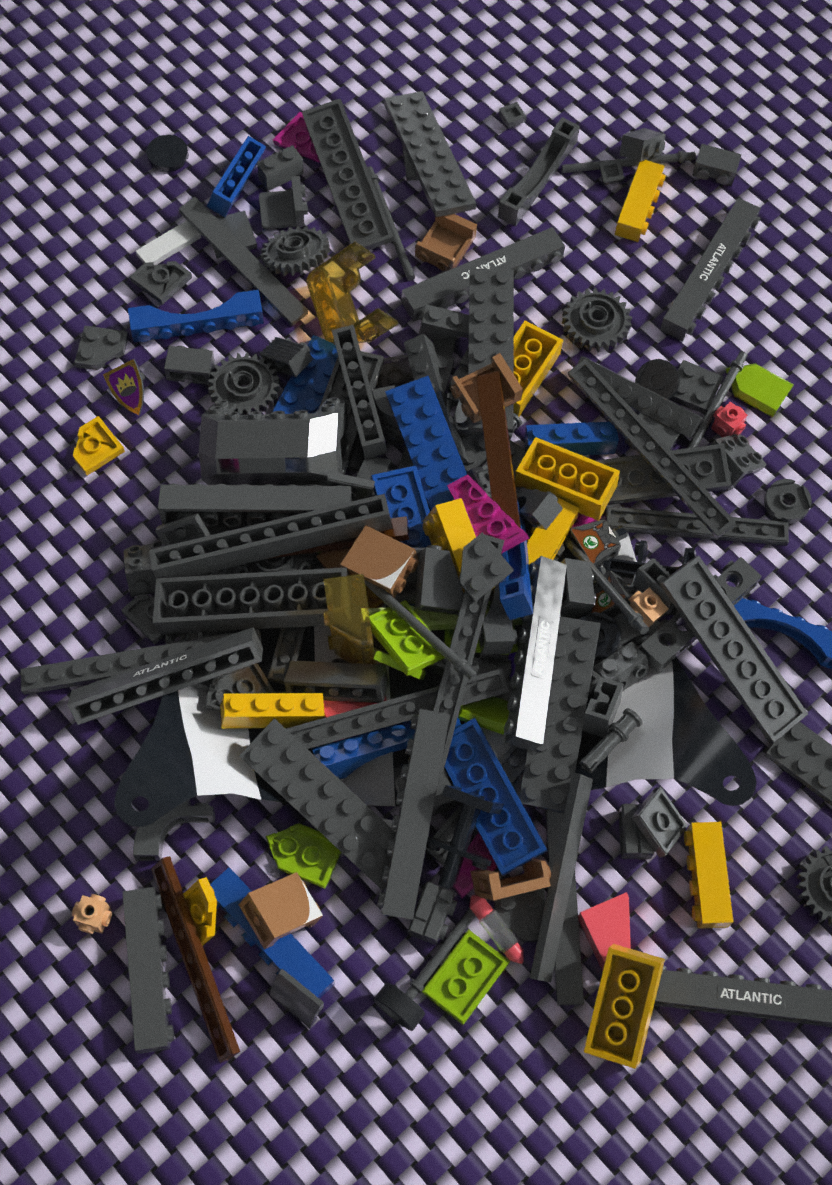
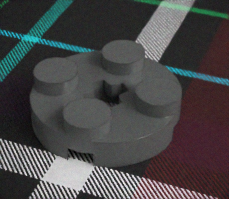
M792 479L775 481L767 490L764 498L765 508L769 515H771L772 520L796 523L802 520L807 515L812 503L808 489L803 485L796 484ZM784 497L793 502L790 505L783 502Z

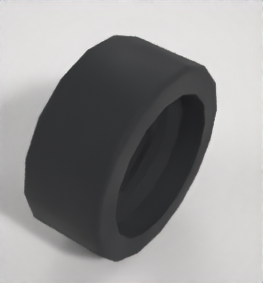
M385 983L374 998V1002L382 1011L410 1031L415 1029L425 1015L423 1009L413 999L390 983Z

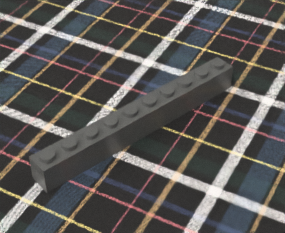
M385 494L151 549L149 552L152 571L156 578L196 576L356 538L360 535L365 525L379 532L393 529Z

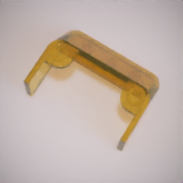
M356 241L313 269L307 276V286L323 336L326 341L334 345L335 342L332 334L334 329L354 325L358 343H368L398 325L397 320L379 308L359 320L350 291L355 289L360 283L361 275L359 269L374 260L375 255Z
M364 574L324 579L328 611H324L323 616L325 626H330L331 635L327 636L329 650H334L335 655L349 663L375 664Z

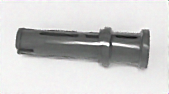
M626 708L623 711V716L616 723H612L609 726V732L579 762L582 769L591 774L620 742H625L629 739V734L635 727L642 725L640 716L633 710Z

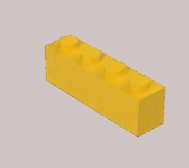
M647 160L639 162L614 235L639 242L641 234H646L649 225L646 220L647 218L651 219L655 208L652 206V203H657L660 191L657 190L658 186L663 187L666 175L663 174L664 165Z
M558 498L557 502L563 509L547 530L532 526L531 533L533 534L530 539H527L529 565L540 556L554 560L570 529L577 520L580 508Z
M323 693L223 694L220 705L221 729L266 728L274 718L284 728H291L325 717Z
M691 823L687 831H684L685 846H689L687 869L692 873L689 890L690 895L694 896L695 906H692L693 920L697 921L698 929L728 928L733 923L722 823Z

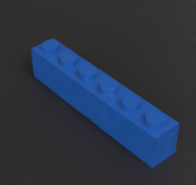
M230 867L210 884L217 900V909L221 907L226 913L224 916L225 920L233 928L238 926L244 932L241 937L250 947L254 944L261 951L258 954L259 957L268 966L272 963L279 971L281 969L285 970L319 999L335 985L334 979L291 933L278 939L273 946L264 950L239 907L240 902L252 891Z

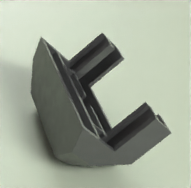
M339 398L326 399L316 413L309 414L308 411L299 410L295 411L294 414H285L284 411L262 414L260 411L249 412L248 415H239V412H232L236 408V403L220 400L214 402L215 404L208 408L201 417L199 459L202 481L207 485H325L328 472L343 474L340 439L348 429L347 402L340 401ZM303 457H306V459H285V458H303Z

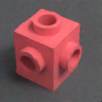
M730 401L725 407L720 406L714 413L713 417H715L711 429L721 437L733 434L739 435L746 427L745 420L748 415L741 407L736 406Z

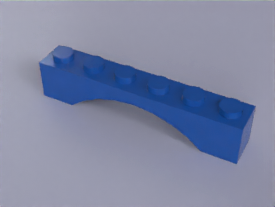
M259 290L238 292L222 305L195 314L169 313L150 305L128 308L130 328L134 342H147L154 339H168L175 336H190L202 332L211 333L216 330H232L237 327L264 324Z
M517 500V503H518V511H520V510H521V507H520L519 502H518V500ZM519 512L521 529L526 532L525 518ZM527 540L502 553L504 559L514 570L499 583L500 601L509 620L533 614Z
M742 598L734 606L749 628L770 629L794 638L814 655L821 666L832 670V631L827 627L811 624L801 617L787 615L777 608H768L756 600Z
M457 718L455 729L461 726L459 718ZM411 720L316 747L312 749V752L321 763L341 780L377 757L406 749L408 739H413L414 729H410Z

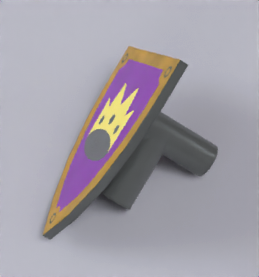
M132 359L103 374L118 402L129 411L140 415L144 401L143 381L145 375L140 372L135 359Z

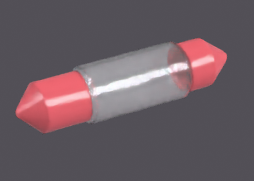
M472 895L469 908L478 918L481 926L509 961L522 964L524 962V949L518 943V939L485 898Z

